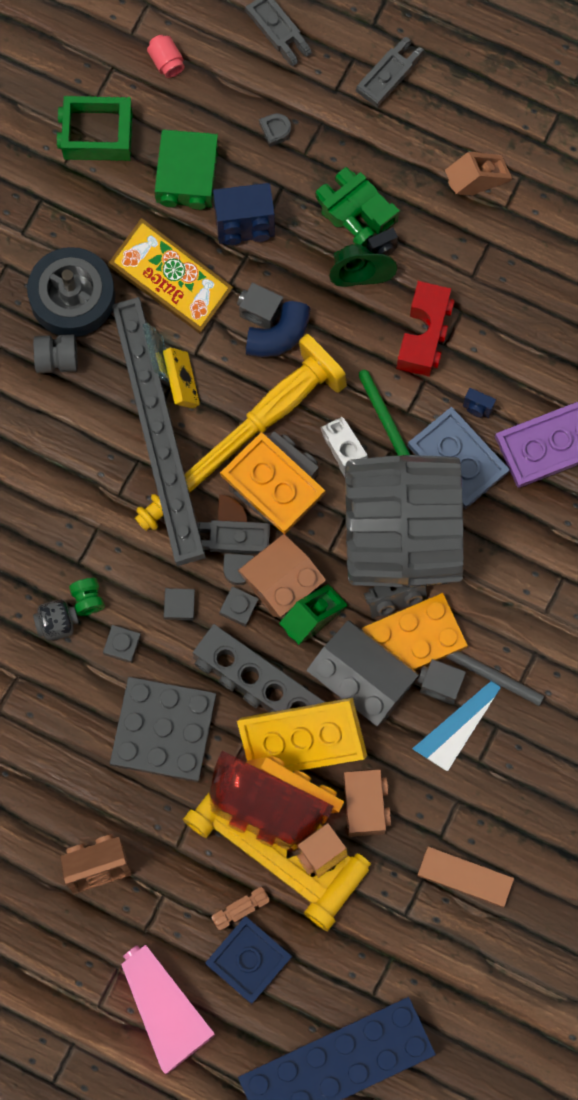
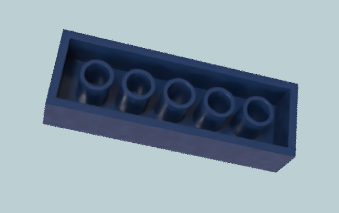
M407 997L243 1074L238 1079L247 1100H343L430 1059L436 1054L410 998Z

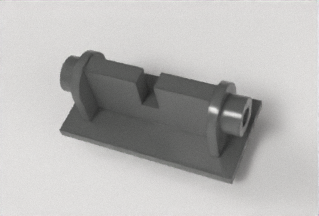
M386 586L369 588V592L364 593L367 605L369 604L371 618L387 616L395 610L407 606L411 607L427 600L426 586L395 587L396 590L391 591L390 587Z

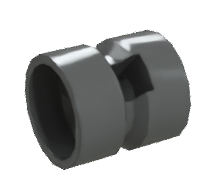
M75 334L58 335L57 339H53L51 335L34 336L33 347L36 373H52L55 368H58L60 372L77 371L78 359Z

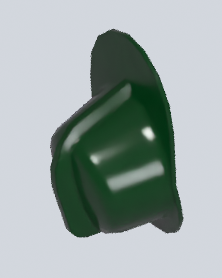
M351 244L334 252L335 265L331 268L329 277L334 285L340 287L379 284L390 280L396 274L398 267L396 261L389 256L373 254L363 245Z

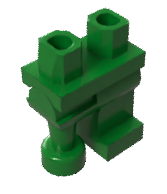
M345 167L335 176V181L341 186L339 190L335 192L327 183L316 190L315 197L322 206L321 214L326 219H329L335 227L344 226L355 236L353 238L354 244L366 247L369 238L388 230L398 222L400 210L393 203L389 204L378 193L376 188L366 180L362 172L356 175L349 168ZM359 215L369 227L363 228L356 220V217Z

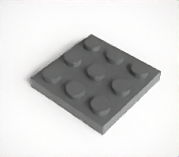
M128 677L110 766L199 783L216 693Z

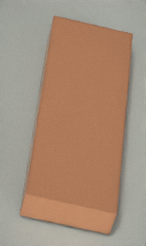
M427 847L417 875L420 878L501 908L505 907L514 880L510 876L431 847Z

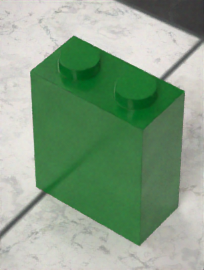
M162 129L155 183L156 203H160L165 207L184 205L196 210H201L205 207L212 208L219 147L218 134Z

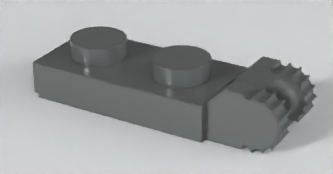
M255 0L245 7V12L275 49L281 52L283 58L291 66L296 65L298 62L296 55L288 46L293 41L303 56L307 57L312 53L309 45L300 35V30L275 0Z
M408 37L403 38L357 85L356 92L378 108L420 61L425 50L418 47L407 59L404 58L402 55L408 50L412 41Z
M212 520L211 523L197 522L200 533L211 532L210 540H202L204 551L258 554L269 545V523Z

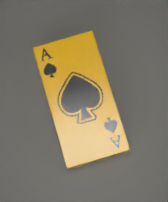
M171 347L164 350L163 356L174 404L188 408L199 406L200 402L188 352Z

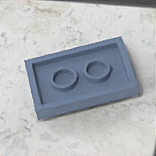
M452 407L410 440L407 445L415 455L457 457L460 459L464 509L468 508L510 471Z

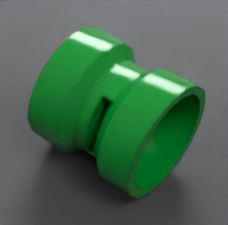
M97 578L82 579L69 586L71 596L76 600L75 610L78 616L91 615L105 608L103 598L98 594L99 584Z

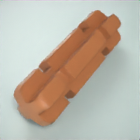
M258 887L251 892V896L245 895L226 906L227 910L224 912L219 910L211 917L216 928L222 931L230 926L229 922L233 921L235 923L256 911L255 907L261 908L268 904L269 897L262 887Z

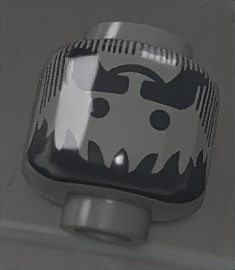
M63 599L41 604L37 608V613L33 614L38 636H44L47 641L71 636L74 633L73 625L79 623L75 607H68L67 602Z

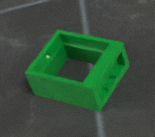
M64 96L63 107H58V123L62 124V132H57V149H62L64 160L131 161L133 118L131 97ZM72 113H119L118 142L71 141Z

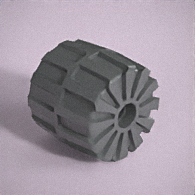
M397 455L348 460L345 467V499L349 583L361 586L419 587L461 582L463 580V502L460 459L443 456Z

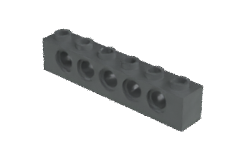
M215 624L212 625L192 652L193 659L196 660L194 664L206 674L212 671L220 677L219 682L230 691H234L236 688L244 694L243 699L254 708H258L260 705L270 713L292 709L295 706L326 703ZM222 655H230L234 658L233 664L228 667L219 665L217 661ZM246 672H254L259 678L255 683L247 684L242 680V676ZM270 689H279L283 696L278 701H270L266 697V693Z

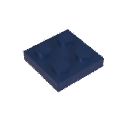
M245 916L205 964L252 1005L292 956Z

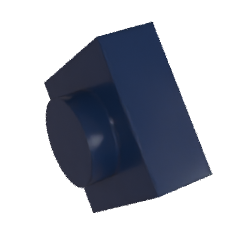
M469 388L464 398L463 407L467 408V412L473 416L489 418L494 409L496 399Z

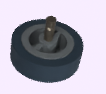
M67 247L52 251L36 263L29 275L27 293L32 312L37 321L54 334H75L76 337L87 335L100 328L113 311L115 288L111 272L99 256L88 250Z

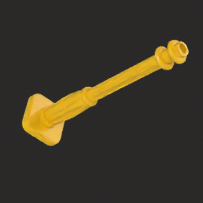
M309 334L304 335L299 340L301 356L304 359L302 366L272 388L246 414L247 419L185 473L189 493L258 432L264 433L267 428L291 412L318 383L322 384L325 381L337 393L347 386L346 374L343 369ZM156 494L151 495L152 503L145 509L140 506L136 510L138 515L134 519L145 531L149 528L157 530L158 524L156 522L164 516L159 496Z

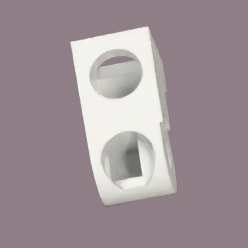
M343 417L321 427L323 437L338 462L344 477L348 460L368 458L367 453Z

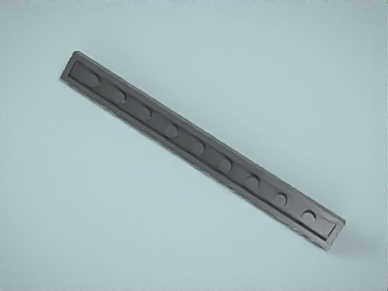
M137 297L113 304L112 308L175 563L177 566L204 559L206 556L142 302Z

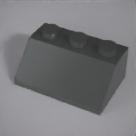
M350 620L330 639L306 670L340 698H353L356 710L376 726L386 721L419 677L416 671Z

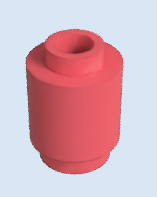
M158 35L151 39L147 52L160 74H164L166 78H172L180 74L185 68L183 64L184 58L170 36Z

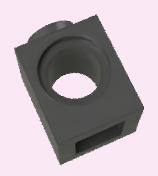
M252 282L248 291L244 289L239 296L237 305L239 306L240 317L265 329L272 328L282 310L283 297Z
M432 659L429 667L423 665L417 682L422 684L420 693L454 705L466 672Z

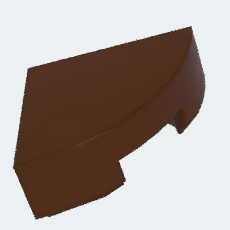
M219 495L218 521L247 522L246 513L240 503L229 496Z

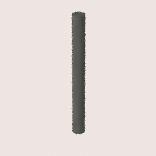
M460 651L446 656L449 660L540 706L544 695Z

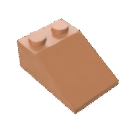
M112 834L96 839L95 845L84 848V845L80 844L66 849L67 854L61 856L65 884L74 895L132 875L120 837L113 838Z

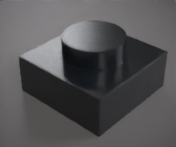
M394 228L369 238L367 249L373 254H384L386 256L392 254L398 244V235Z

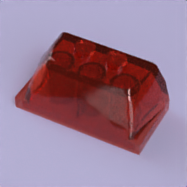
M224 751L221 752L216 762L209 791L211 811L215 815L229 821L228 826L241 833H245L248 830L256 834V840L269 847L276 844L290 852H295L299 849L298 845L324 826L334 807Z

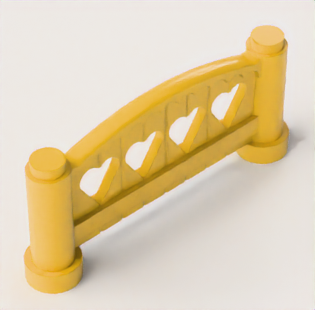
M236 761L234 765H230L197 808L189 810L183 821L204 838H207L213 829L218 831L308 900L310 905L304 911V914L314 924L325 931H329L336 922L334 916L368 873L371 863L359 853H356L354 857L348 855L333 870L324 873L318 878L317 876L311 877V874H307L298 861L297 855L286 859L288 835L290 833L297 832L300 834L301 840H305L324 825L291 799L263 785L251 782L247 777L248 775L242 772L244 766ZM245 795L250 796L253 799V803L261 804L263 807L261 814L238 822L241 797ZM267 814H274L277 822L282 821L287 825L286 832L262 840L263 821Z

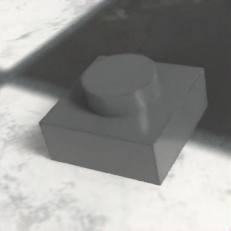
M232 586L219 615L246 627L259 602V598Z
M112 625L103 655L132 664L141 634Z

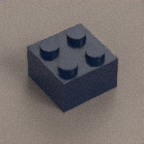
M270 183L213 190L219 244L237 245L247 240L263 242L271 237H275V213Z

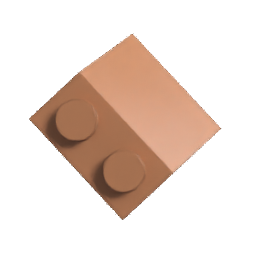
M284 534L237 570L273 617L284 615L298 600L306 597L326 581L310 558Z

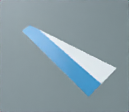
M490 681L412 749L448 771L501 687Z

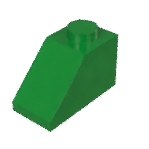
M327 584L298 600L279 624L285 629L288 636L300 645L315 636L339 615L348 604Z

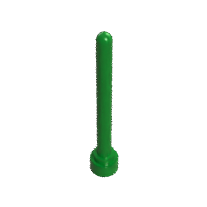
M361 370L358 375L397 455H410L369 371Z

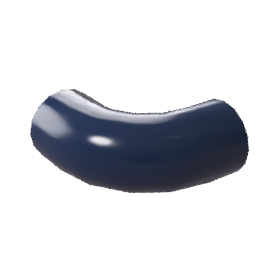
M285 302L282 305L280 321L276 326L267 329L249 327L246 355L275 357L292 350L304 336L309 323L310 307L301 302Z

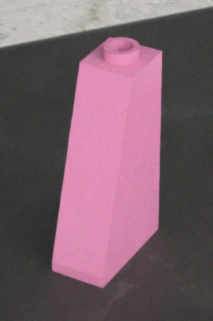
M137 945L123 956L126 961L121 965L160 1067L168 1075L216 1035L146 945L142 948Z

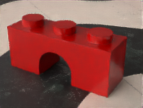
M422 281L417 282L410 317L425 322L428 330L421 335L404 333L396 369L430 377L432 368L438 369L441 352L436 350L438 342L444 343L448 326L443 325L445 315L451 317L455 301L454 299H449L451 288Z

